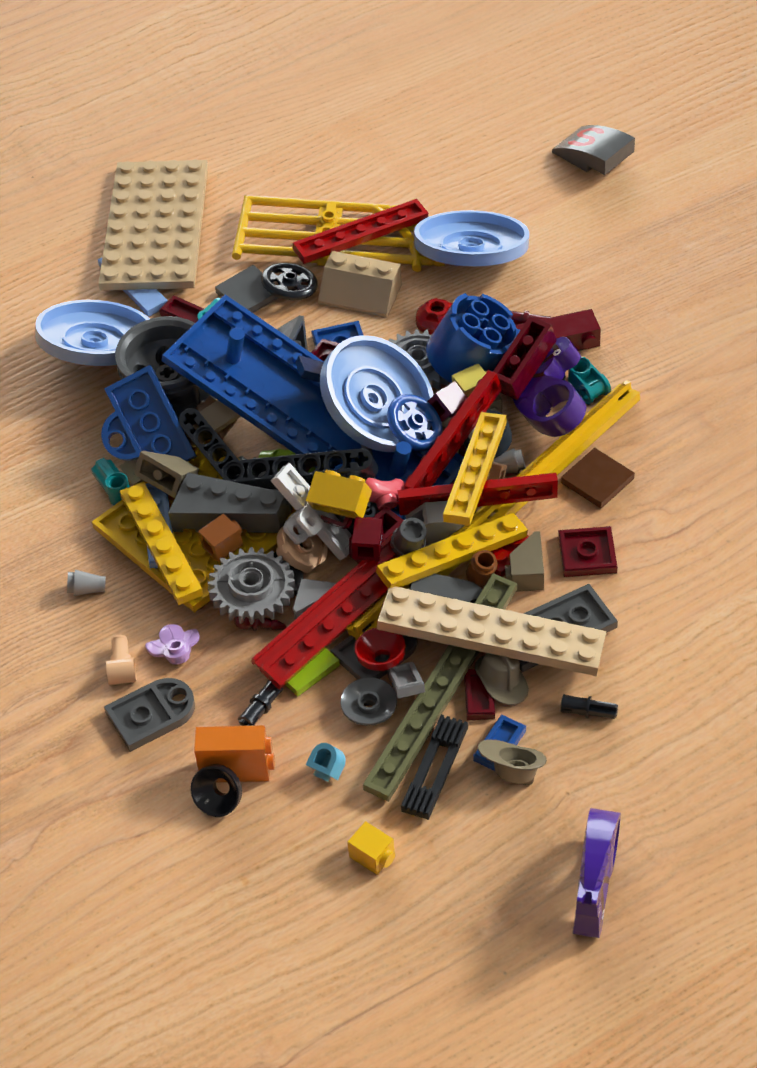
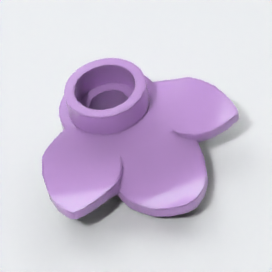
M169 624L160 630L159 639L146 643L145 647L150 655L165 657L171 664L177 665L189 659L191 647L198 643L200 636L197 629L184 632L180 626Z

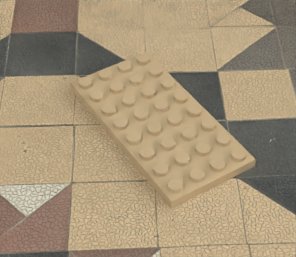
M207 160L117 162L98 283L100 291L195 288L208 174Z

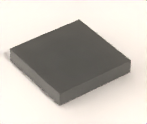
M254 265L215 286L216 293L221 298L226 294L252 313L279 298L270 294L261 283L262 272Z

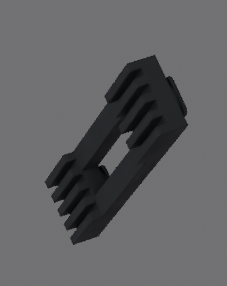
M441 714L415 778L411 782L402 802V812L427 820L430 819L468 730V722L462 723V720L456 721V718L451 720L449 716L444 718V715ZM439 746L447 747L448 751L432 788H429V790L426 789V786L421 788Z

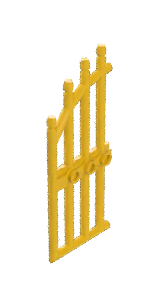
M245 195L232 258L239 260L242 253L298 257L293 251V247L244 244L245 237L301 240L357 220L356 218H342L343 211L374 214L397 205L389 206L388 204ZM252 205L319 209L318 216L250 211ZM248 221L316 225V231L247 228ZM417 224L398 230L403 238L382 236L359 244L410 248L411 255L340 251L341 253L398 264H412V270L415 272L421 271L422 265L445 266V263L421 256L416 250L414 236L411 232L415 231ZM330 255L310 263L325 266Z

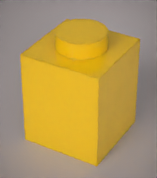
M366 821L347 841L349 857L376 875L384 867H389L395 858L394 839Z

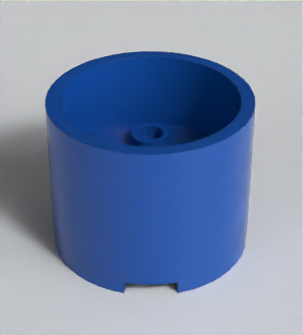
M466 293L458 296L427 342L426 353L430 364L441 377L452 383L453 374L475 364H479L484 371L489 370L493 372L520 332L511 319L513 316L512 312L501 302L485 294H482L480 297L468 296Z

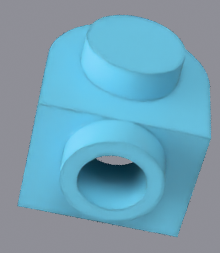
M321 743L312 750L306 765L315 770L314 776L329 782L331 777L339 780L345 767L346 758L340 749L328 743Z

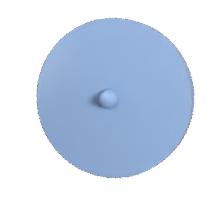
M474 210L451 211L430 216L419 222L414 231V245L416 250L423 256L437 262L457 266H491L510 262L524 255L529 248V230L519 220L499 213Z
M102 300L69 301L54 305L44 310L37 317L35 338L37 344L46 353L67 362L89 366L117 365L115 350L121 337L130 328L149 318L132 307Z
M355 336L341 342L327 356L320 373V388L323 401L336 424L353 440L381 452H394L397 443L400 442L392 433L387 419L388 407L393 399L403 394H412L428 401L434 395L424 371L407 352L385 339L374 336ZM404 405L399 408L403 414L408 411ZM415 407V410H418L419 412L424 414V412L420 408ZM427 422V430H429L432 424ZM423 434L416 435L417 440L423 437Z

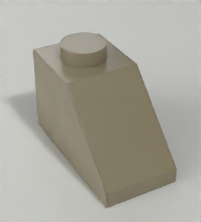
M141 451L134 475L176 498L187 473L198 474L199 468L177 456Z
M540 531L531 534L510 553V565H505V578L517 583V591L544 590V566Z

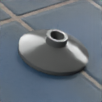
M378 678L358 679L349 684L341 695V709L344 715L350 721L359 725L370 726L386 721L394 713L397 705V696L392 686Z

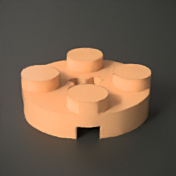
M282 527L277 534L278 547L276 553L278 556H282L284 561L304 573L311 572L325 561L328 548L325 543H322L317 534L309 536L302 542L304 547L302 548L300 544H295ZM293 527V531L298 535V529Z

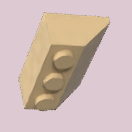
M332 251L324 267L318 304L387 318L402 286L401 264Z

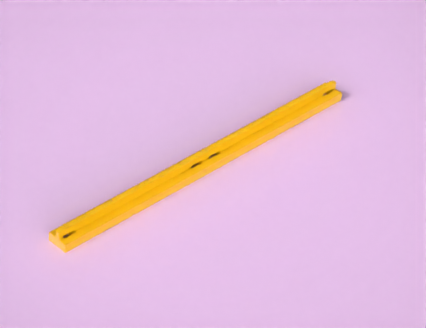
M628 380L617 385L585 414L581 423L574 430L557 439L516 477L556 473L558 475L640 401V392L632 389L631 382ZM529 501L483 506L474 514L470 526H463L451 536L514 512L516 514ZM495 510V514L491 518L487 519V517ZM458 565L435 574L448 576ZM409 584L402 586V588L409 589ZM387 593L347 628L349 636L352 635L357 640L364 633L362 630L369 623L371 626L367 630L377 628V621Z

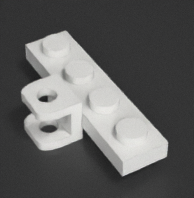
M290 463L283 466L271 482L296 510L283 526L284 532L295 544H300L309 536L317 534L339 560L347 557L349 554V538L352 534L347 529L325 523L320 518L321 515L337 521L340 520L332 513L314 510L306 502L310 488L308 483ZM293 527L298 529V535L293 531Z

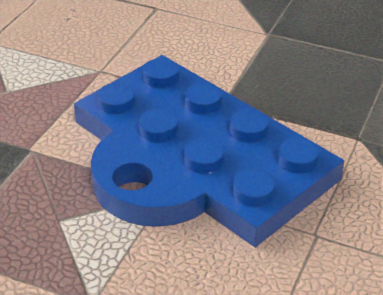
M151 365L104 388L115 409V412L105 420L101 431L103 445L111 455L124 461L138 459L141 451L177 456L187 462L197 457ZM114 434H121L123 437V442L119 447H112L110 445V438Z

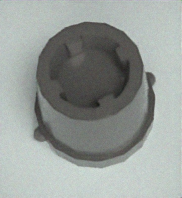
M417 518L404 520L392 534L390 540L392 551L400 557L425 547L427 532L425 524Z

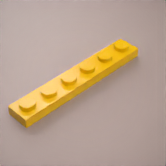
M480 413L443 512V522L470 526L507 424L506 415Z
M145 482L120 490L121 498L177 604L181 605L203 596L201 585Z
M513 512L377 565L376 573L388 589L389 587H402L468 561L479 551H493L527 537L528 529Z

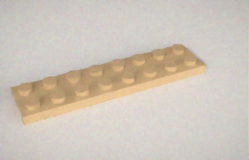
M389 587L377 621L378 630L597 676L606 631L402 587Z

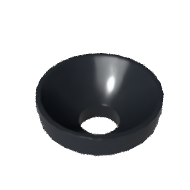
M211 764L203 767L192 779L190 790L193 801L203 813L209 816H226L234 811L241 801L242 786L240 780L230 768L224 765ZM222 778L228 782V793H222L217 789V779Z

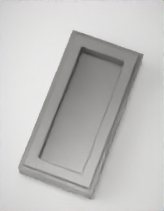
M414 662L399 664L387 670L388 678L398 698L425 692L424 682Z

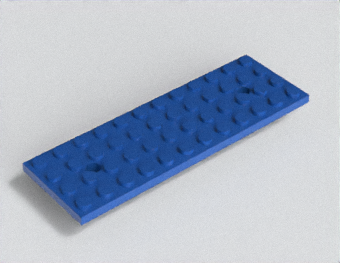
M226 294L162 355V362L296 455L361 448V444L348 436L331 417L323 401L320 383L301 378L295 363L299 355L318 361L322 360ZM405 441L397 443L394 452H381L372 449L373 458L378 465V473L375 479L392 481L397 478L406 483L408 476L415 471L422 457L430 449L415 450ZM456 452L432 486L454 483L464 457ZM343 464L337 465L334 470H338ZM398 505L391 509L400 518L406 520V515H399Z

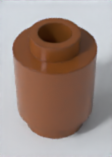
M487 550L475 553L466 570L467 580L477 584L479 587H484L497 569L498 563L495 555Z

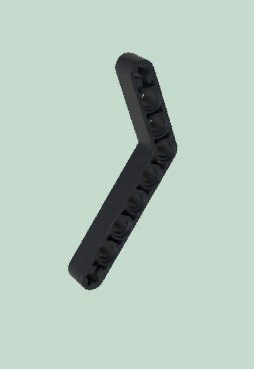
M193 408L186 409L179 417V424L223 480L269 490L277 489L271 480L288 463L296 469L309 486L315 471L325 473V470H331L339 473L341 477L349 478L350 475H355L365 479V481L367 478H374L378 473V465L372 454L367 449L362 448L238 460L198 410ZM195 423L199 426L197 430L193 427ZM226 456L224 460L218 462L220 458ZM343 464L341 468L334 470L337 465ZM312 467H317L313 472H308ZM266 471L263 476L258 477L261 472ZM240 474L237 479L232 480L235 475Z

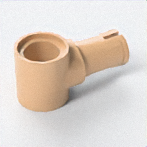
M116 635L111 639L112 655L110 661H106L109 686L137 682L135 660L128 653L127 637Z

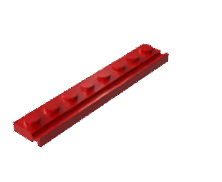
M392 535L382 543L380 561L362 560L252 658L251 663L255 664L260 669V672L279 690L388 592L387 586L377 575L376 570L377 565L398 558L390 546Z

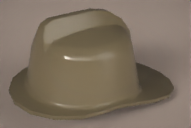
M486 653L476 661L475 671L493 699L506 705H517L525 700L529 688L520 671V661L518 659Z
M487 739L478 744L480 754L487 760L494 762L495 771L499 777L510 783L531 785L534 782L537 769L543 767L547 762L546 756L535 749L520 747L500 740Z

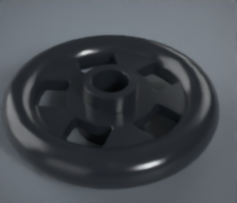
M293 263L270 265L261 275L263 287L270 294L286 300L308 298L316 292L318 287L317 278L309 269ZM277 281L279 285H274L272 282ZM301 282H307L308 286L301 285Z

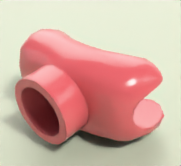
M367 478L365 481L372 490L369 502L376 503L379 511L385 506L391 510L398 505L397 490L405 489L403 480L395 478L392 481H380L374 478Z

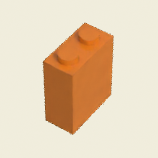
M265 725L196 727L194 753L198 771L211 764H220L230 768L237 775L240 782L269 781L270 770H275V754L272 753V737H267ZM222 778L217 779L216 783L227 781Z

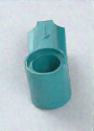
M101 458L95 462L91 471L108 494L110 503L114 506L122 500L120 490L130 487L127 475L121 473L111 459Z

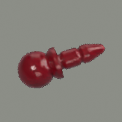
M238 616L234 618L235 625L242 630L252 628L256 631L258 626L274 631L287 628L284 623L275 619L271 620L270 618H265L264 623L256 618L253 624H250L247 617H245L242 624L239 623Z

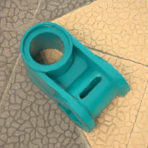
M581 357L577 365L568 370V382L572 384L586 404L589 405L593 403L595 398L611 392L608 379L587 358Z

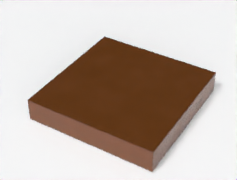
M594 447L561 476V483L602 509L634 480L635 473Z

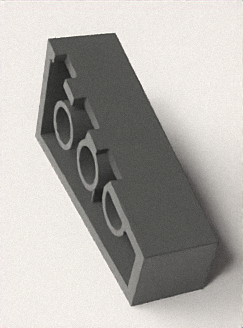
M188 472L168 515L173 532H183V529H195L198 532L224 514L231 521L235 520L241 529H246L247 533H278L284 526L290 510L288 501L281 492Z

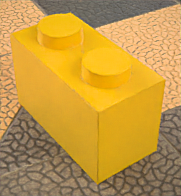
M325 470V473L315 471L306 502L314 510L354 519L355 517L363 518L372 490L365 483V479L355 475H350L349 478L341 477L339 473L331 470Z

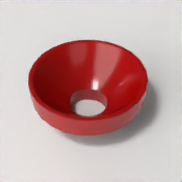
M434 298L422 304L416 312L417 328L423 333L425 330H428L429 335H432L452 303ZM434 306H441L444 308L440 312H434L431 310V308Z
M372 628L361 634L357 639L355 654L363 667L374 671H386L399 664L403 659L406 647L405 641L401 634ZM385 654L390 657L385 662H377L374 660L378 655Z

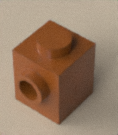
M224 514L198 531L202 548L217 562H220L221 557H227L229 552L233 553L243 545L240 525L235 520L231 521Z

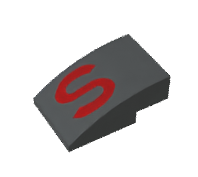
M586 125L581 126L552 149V153L585 172L593 168L606 175L634 153L635 137L606 126Z

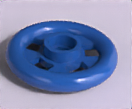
M412 394L400 395L390 403L387 419L394 436L400 442H408L412 449L421 451L431 449L436 438L442 434V422L435 408L425 399ZM403 405L408 410L405 414L399 410ZM415 407L420 408L424 412V414H422L418 410H415ZM427 422L432 424V431L427 430ZM423 434L424 440H417L416 435Z

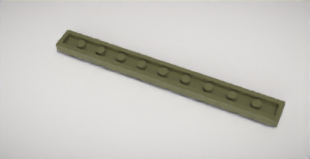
M493 573L475 604L505 610L517 591V583ZM448 645L424 684L425 692L418 694L363 784L364 791L388 802L390 801L480 651Z

